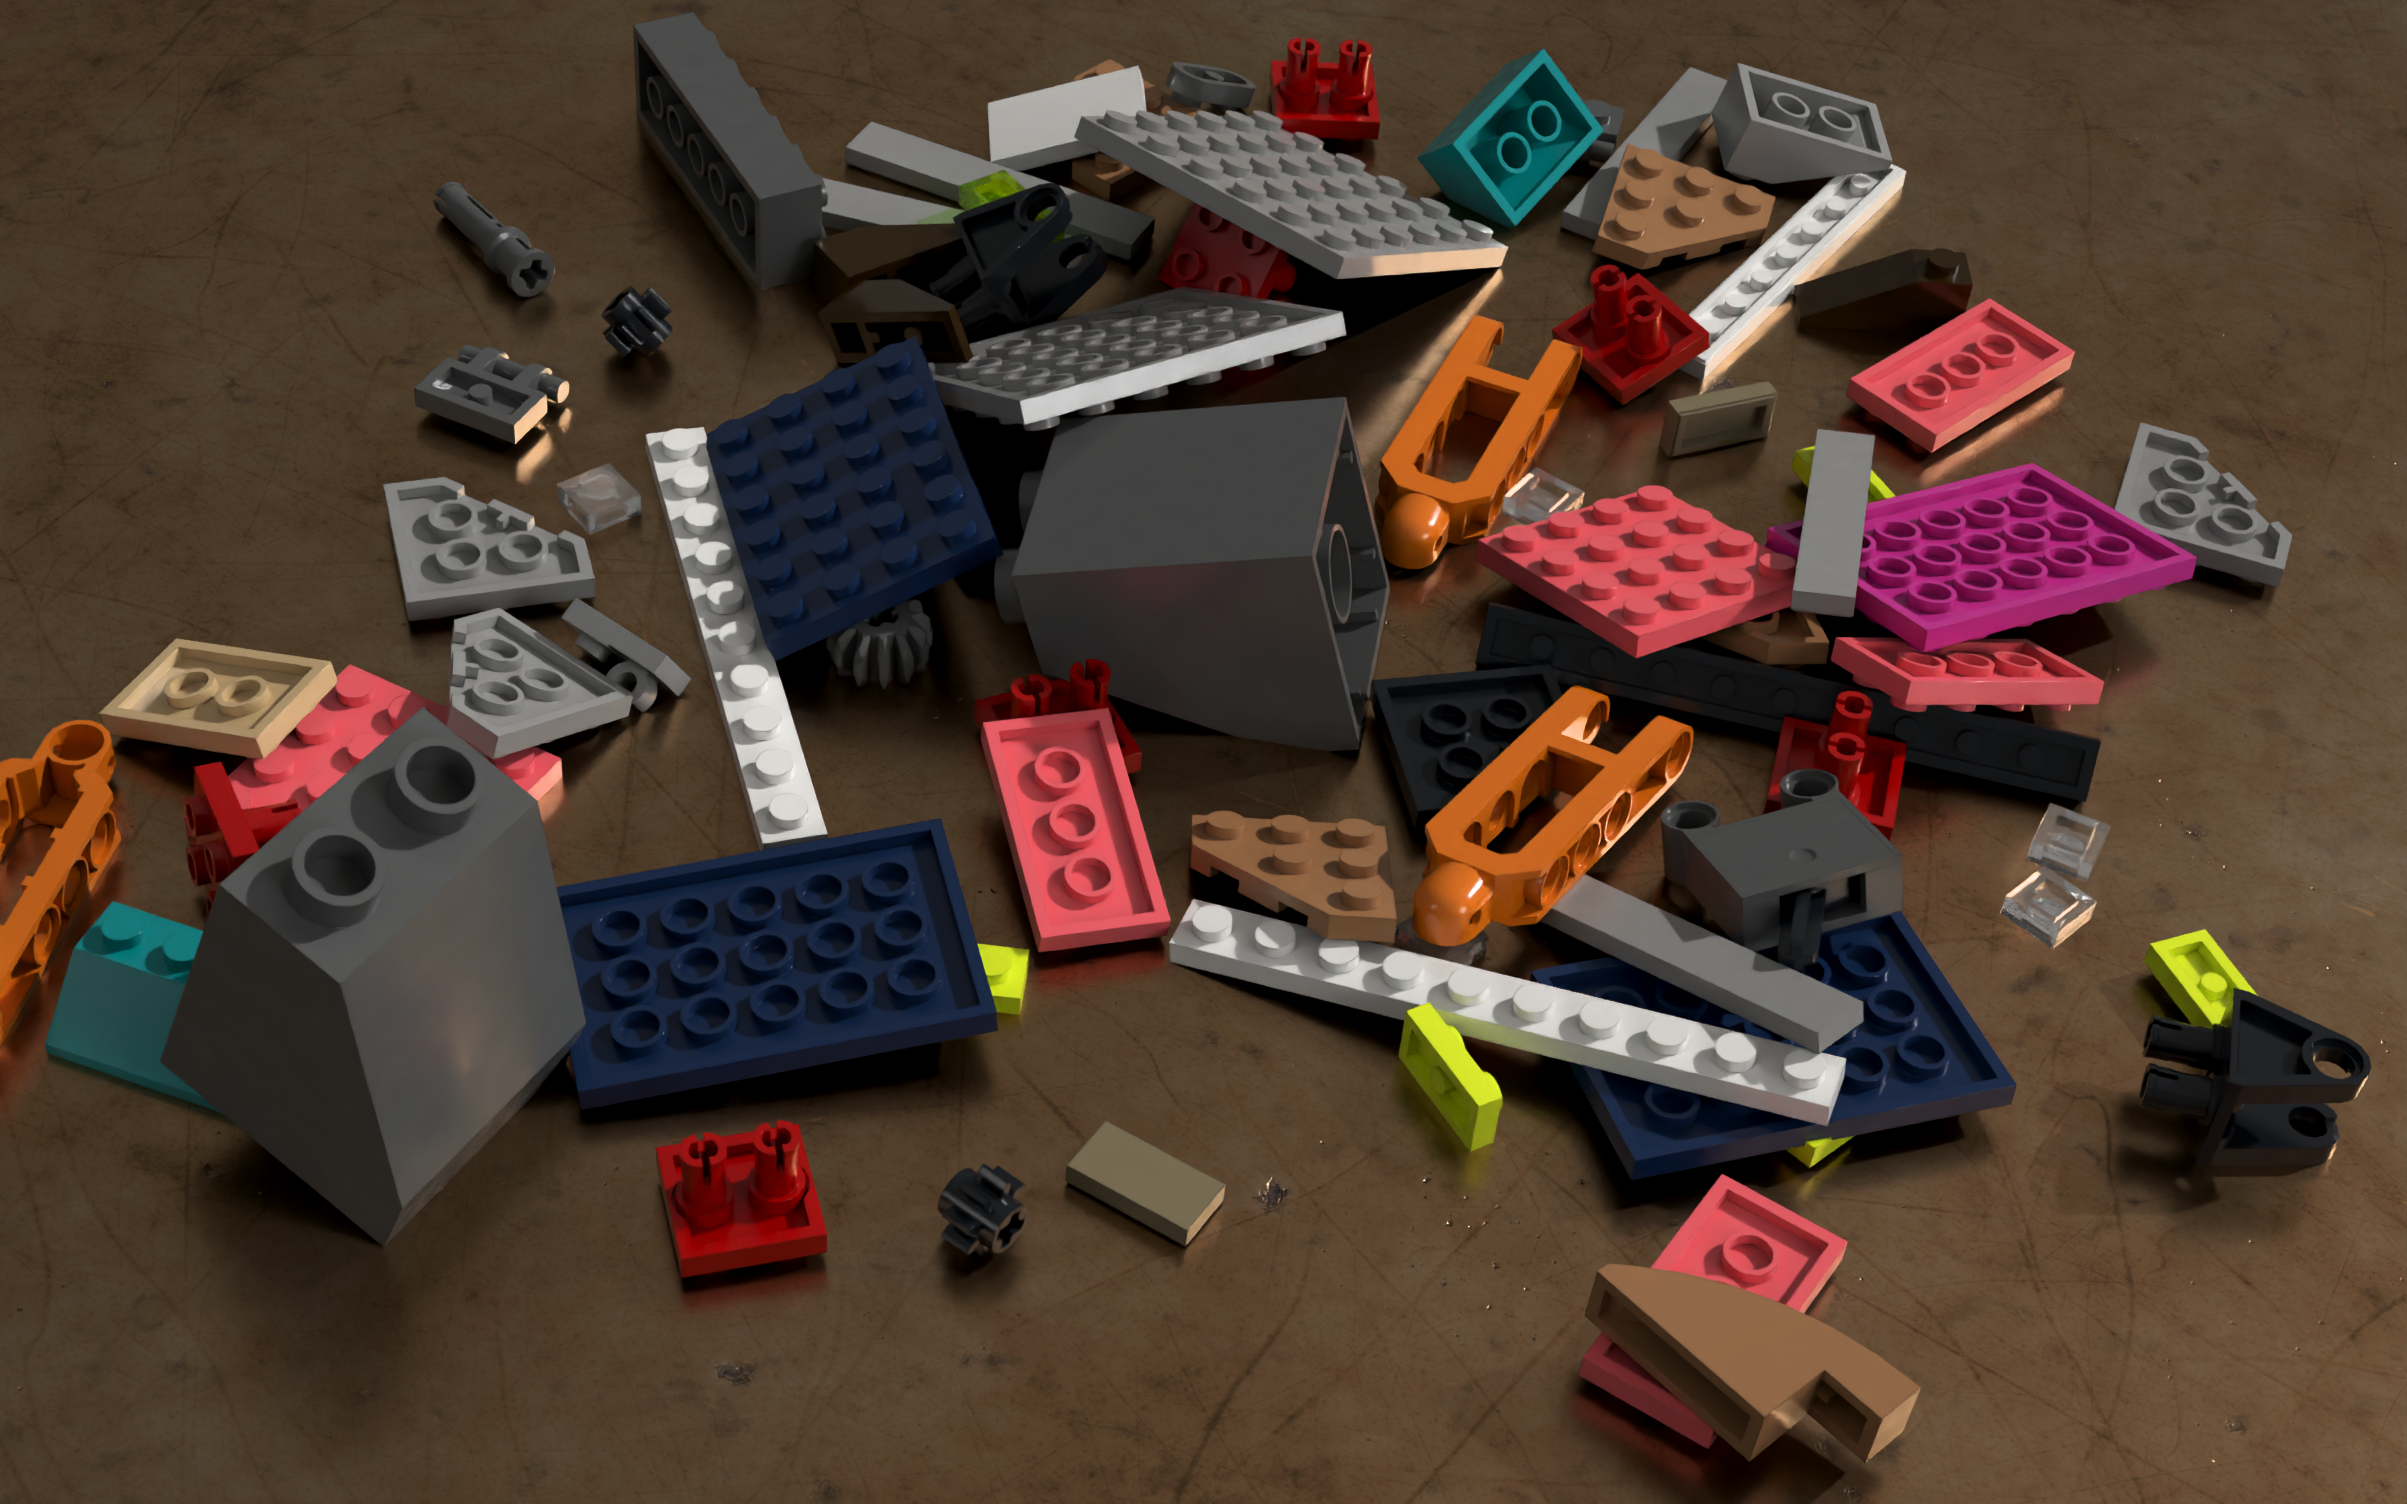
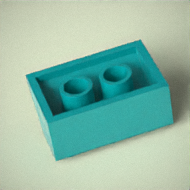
M1543 48L1507 63L1424 149L1417 159L1448 199L1510 229L1515 227L1602 134L1604 129Z
M112 901L73 949L45 1041L46 1052L220 1112L160 1062L203 931Z

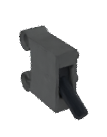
M1802 769L1787 774L1780 782L1781 810L1720 826V813L1718 809L1710 803L1689 800L1668 806L1661 815L1663 862L1666 878L1673 883L1685 886L1734 943L1754 952L1778 946V962L1790 965L1791 969L1804 974L1806 965L1817 963L1821 933L1903 910L1902 853L1839 791V781L1835 775L1828 771Z

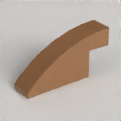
M1606 1264L1596 1273L1584 1316L1748 1461H1751L1807 1414L1864 1463L1869 1461L1904 1431L1921 1387L1879 1355L1835 1328L1775 1300L1733 1285L1686 1273L1622 1264Z

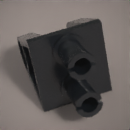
M1053 183L1039 184L961 212L953 217L965 244L967 254L948 267L941 269L932 276L930 275L926 278V281L934 296L955 305L966 337L999 317H1002L1004 320L1009 318L1017 331L1056 321L1100 280L1108 266L1107 254L1090 235L1078 234L1051 243L1066 229L1073 217L1069 210V198L1059 185ZM1056 206L1047 217L1035 221V218L1044 209ZM1088 253L1081 264L1073 268H1067L1069 263L1077 256ZM975 289V291L972 292V294H970L969 296H967V297H965L964 299L960 300L959 302H956V301H958L959 299H961V297H963L964 295L968 294L969 292H971V291H973V290Z
M2234 988L2220 1024L2215 1023L2212 1028L2187 1024L2174 1019L2160 1017V1015L2156 1014L2151 1015L2143 1043V1057L2171 1061L2201 1069V1075H2192L2149 1063L2141 1083L2139 1106L2169 1111L2198 1119L2196 1164L2209 1167L2314 1166L2325 1163L2333 1156L2340 1138L2338 1126L2335 1123L2338 1115L2325 1103H2344L2354 1100L2365 1085L2370 1073L2371 1063L2368 1054L2352 1039L2251 992ZM2325 1061L2336 1064L2345 1073L2350 1072L2351 1076L2344 1079L2327 1076L2319 1071L2315 1062ZM2297 1119L2312 1123L2320 1130L2322 1136L2307 1137L2292 1128L2289 1121Z

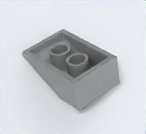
M1740 63L1736 64L1711 112L1724 170L1743 180L1756 179L1770 184L1883 171L1888 170L1893 162L1876 104Z

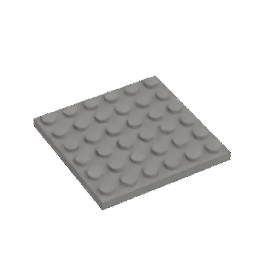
M1109 110L1106 111L1105 116H1081L1074 136L1080 141L1335 279L1501 267L1508 250V246L1491 238L1493 231L1485 225L1471 220L1460 222L1448 216L1450 208L1446 205L1424 197L1418 200L1406 194L1408 187L1404 183L1383 175H1378L1376 178L1364 172L1366 165L1362 161L1340 153L1334 156L1322 150L1324 143L1320 139L1302 132H1294L1292 134L1281 128L1283 123L1281 119L1263 111L1255 110L1252 116H1246L1227 110L1224 116H1217L1210 112L1198 110L1195 116H1188L1169 110L1166 116H1158L1139 110L1136 116H1128Z
M1183 286L970 343L969 346L973 358L967 363H928L944 405L952 406L954 412L973 411L977 418L996 417L999 418L1000 424L1019 423L1023 424L1026 431H1036L1060 424L1059 415L1078 410L1079 415L1084 416L1108 412L1115 408L1114 400L1132 395L1133 400H1148L1164 396L1169 393L1167 385L1186 380L1187 385H1202L1215 382L1222 378L1221 370L1237 365L1239 370L1243 371L1265 368L1274 364L1273 355L1290 351L1292 356L1315 354L1326 349L1325 341L1345 336L1346 329L1342 311Z

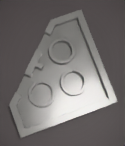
M2140 422L2114 510L2196 556L2195 566H2205L2236 575L2246 581L2261 582L2278 587L2285 569L2292 534L2279 521L2268 523L2254 509L2257 499L2230 472L2220 474L2207 461L2209 450L2196 437Z
M446 477L383 484L386 510L408 621L430 618L438 619L446 616L484 612L495 608L505 610L552 602H566L574 600L576 597L578 599L596 597L595 577L584 538L566 530H563L558 536L535 526L534 516L496 499L485 504L466 496L464 485Z
M501 608L491 609L454 620L449 641L447 727L471 744V747L481 755L492 759L506 757L511 753L543 743H550L555 739L587 729H593L599 725L629 716L633 693Z

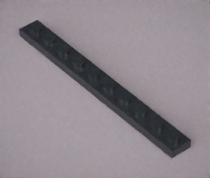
M1493 602L1488 604L1475 664L1496 669L1551 664L1558 683L1571 686L1579 685L1593 691L1779 733L1784 716L1829 726L1838 695L1845 691H1857L1868 696L1873 702L1872 714L1866 735L1908 744L1905 757L1907 762L2083 802L2087 800L2101 744L2099 738L1979 711L1962 712L1949 709L1943 705H1927V709L1924 712L1907 711L1890 704V696L1879 689L1867 688L1854 683L1680 644L1635 658L1573 620Z

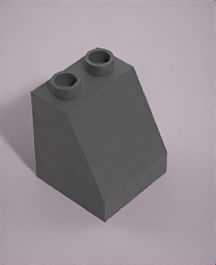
M1346 397L1060 419L1044 470L1026 471L1021 478L1019 513L1024 535L1020 548L1002 549L1004 555L996 558L994 569L995 598L1000 616L1007 624H1027L1042 673L1071 682L1069 677L1070 668L1074 663L1080 661L1084 667V679L1086 659H1098L1105 662L1111 670L1108 695L1236 737L1327 752L1360 750L1369 705L1371 681L1374 678L1389 599L1390 584Z
M422 707L218 886L160 1062L383 1247L567 1062L571 1054L570 1048L577 1042L586 1025L538 801Z

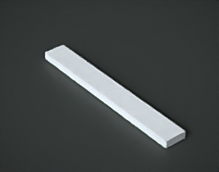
M1891 164L1888 170L1841 175L1831 179L1689 314L1692 319L1709 332L1710 348L1678 369L1704 380L1793 293L1794 285L1804 283L1903 186L1907 171Z

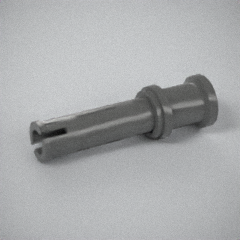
M454 181L447 182L436 191L435 195L441 198L447 206L442 201L434 199L435 209L447 217L453 225L482 250L485 264L494 273L506 275L509 287L518 295L524 297L535 296L543 292L550 285L555 273L554 261L544 250L532 248L529 237L517 227L504 226L460 183Z

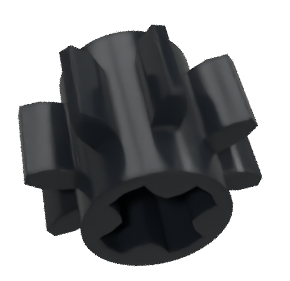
M630 286L618 294L602 312L601 317L610 325L602 334L623 357L632 349L637 351L642 357H645L658 348L671 333L673 327L664 318L672 310L651 287L640 295Z
M983 1164L978 1173L972 1168L961 1170L949 1181L939 1198L938 1211L942 1214L943 1218L950 1222L941 1236L966 1255H970L974 1251L982 1257L986 1254L988 1248L995 1253L1005 1251L1019 1237L1028 1219L1027 1207L1016 1199L1023 1190L1024 1183L1000 1166L991 1169L986 1164Z

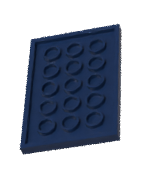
M915 336L901 343L887 345L874 356L846 369L834 370L822 380L793 394L781 395L775 398L769 405L740 419L728 420L718 426L716 430L706 434V449L765 644L775 661L1004 555L926 357Z
M941 818L557 887L586 1019V1025L581 1035L570 1048L581 1110L998 1031L996 1007Z
M1901 911L1821 933L1818 961L1814 965H1806L1804 975L1863 1001L1864 1022L1822 1051V1053L1846 1058L1844 1079L1828 1126L1568 1062L1631 1180L1805 1146L1806 1141L1832 1137L1831 1140L2010 1105L2012 1104L2017 1084ZM1728 935L1721 936L1727 940L1732 941ZM1778 946L1756 951V953L1778 962ZM1614 956L1531 971L1530 981L1806 1048Z

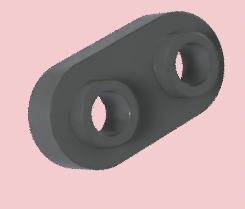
M1177 61L1172 63L1165 84L1173 90L1171 97L1177 102L1193 108H1200L1202 102L1209 103L1223 111L1236 112L1237 107H1249L1256 89V85L1252 81L1230 70Z

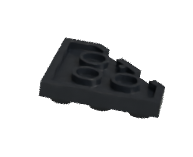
M1551 664L1371 681L1369 700L1415 829L1425 828V825L1563 695Z

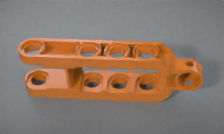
M1480 315L1472 317L1381 459L1378 485L1379 494L1375 499V506L1384 519L1380 546L1383 557L1389 563L1406 569H1421L1431 565L1438 558L1447 542L1466 545L1478 542V539L1487 536L1569 397L1580 369L1583 354L1582 347L1554 339L1529 380H1525L1487 367L1495 344L1500 346L1502 343L1504 324ZM1465 411L1502 423L1468 480L1450 483L1425 474L1426 464L1434 451L1441 452L1444 447L1446 432L1454 419L1460 420Z
M1574 685L1567 690L1425 825L1427 837L1425 853L1429 864L1422 870L1423 880L1414 894L1413 930L1418 937L1438 946H1457L1474 939L1491 921L1509 927L1537 924L1679 778L1692 750V727L1658 715L1618 754H1614L1590 745L1599 730L1601 721H1608L1610 712L1608 696L1579 685ZM1552 789L1574 796L1519 852L1498 854L1487 849V845L1506 826L1513 828L1519 822V814L1537 796L1544 798Z
M91 720L69 721L53 728L45 736L32 759L10 758L0 762V863L21 830L37 824L57 827L49 837L51 843L49 851L34 876L26 875L21 883L22 896L5 924L0 925V1047L121 841L120 832L116 827V818L113 811L109 810L114 798L108 784L112 779L116 765L112 740L109 731L102 724Z

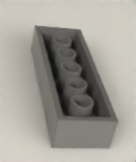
M693 12L633 25L637 116L757 287L762 291L814 278V242L827 238L822 225V207L827 205L828 197L822 177L811 171L804 161L799 146L791 144L782 132L778 118L767 112L761 104L757 90L753 86L749 87L740 76L736 62L732 58L728 59L718 45L715 34L712 31H707Z

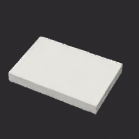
M1139 65L988 103L991 162L1020 172L1101 152L1074 137L1081 116H1105L1106 111L1109 110L1128 116H1136L1139 110L1147 111L1144 83Z

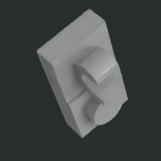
M577 597L561 618L579 634L574 644L580 650L602 665H605L610 657L619 662V664L609 670L606 677L623 688L637 681L635 689L631 692L634 694L632 705L637 710L644 712L654 703L657 696V683L679 697L691 681V678L666 654Z

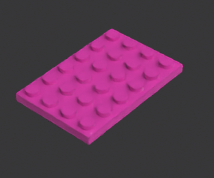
M2029 463L1867 503L1854 608L1864 613L1869 621L1884 626L1904 639L1906 644L1912 649L1921 652H1936L1941 650L1942 647L1970 639H1983L1992 633L2014 627H2027L2039 620L2061 614H2074L2079 609L2105 602H2117L2126 596L2148 590H2161L2166 585L2192 579L2197 557L2038 465ZM1804 519L1768 528L1765 547L1776 553L1792 557L1797 564Z

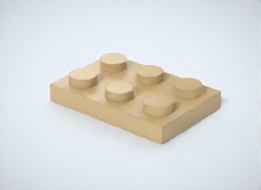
M176 638L99 715L110 735L264 760L278 747L279 743L298 723L315 709L316 705L338 683L331 661Z

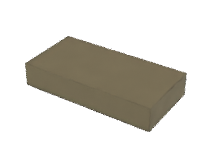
M1769 381L1669 400L1659 446L1667 457L1768 437L1778 392Z
M1107 1121L1101 1125L1073 1157L1066 1168V1182L1184 1246L1191 1241L1224 1200V1183Z

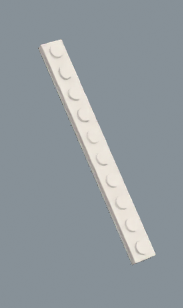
M704 427L676 428L666 432L645 434L646 454L759 850L827 839L826 826L775 659L763 638L706 449L707 436Z
M1196 899L1192 900L1169 942L1170 962L1400 1020L1405 1019L1407 1010L1430 1002L1447 1025L1454 1026L1460 1035L1828 1126L1844 1079L1846 1058L1822 1052L1818 1054L1810 1049L1368 941L1327 939L1307 929V926Z

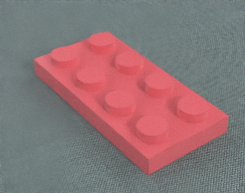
M1989 298L1850 378L1846 397L1932 453L2069 370L2075 351Z
M1836 637L1830 659L1853 674L1852 680L1855 683L1867 688L1881 690L1890 696V704L1912 712H1924L1927 709V705H1943L1949 709L1962 712L1975 711L1976 705H1991L1998 709L2012 712L2022 711L2024 705H2039L2046 709L2066 712L2071 709V705L2098 704L2104 685L2103 680L2028 639H1970L1942 647L1941 650L1936 652H1921L1909 647L1902 638Z
M1109 709L983 722L980 739L1038 953L1167 936L1171 919Z
M1721 1174L1651 1268L1686 1273L1733 1285L1805 1313L1842 1261L1848 1241ZM1601 1332L1583 1356L1578 1375L1707 1449H1709L1719 1435L1603 1332Z

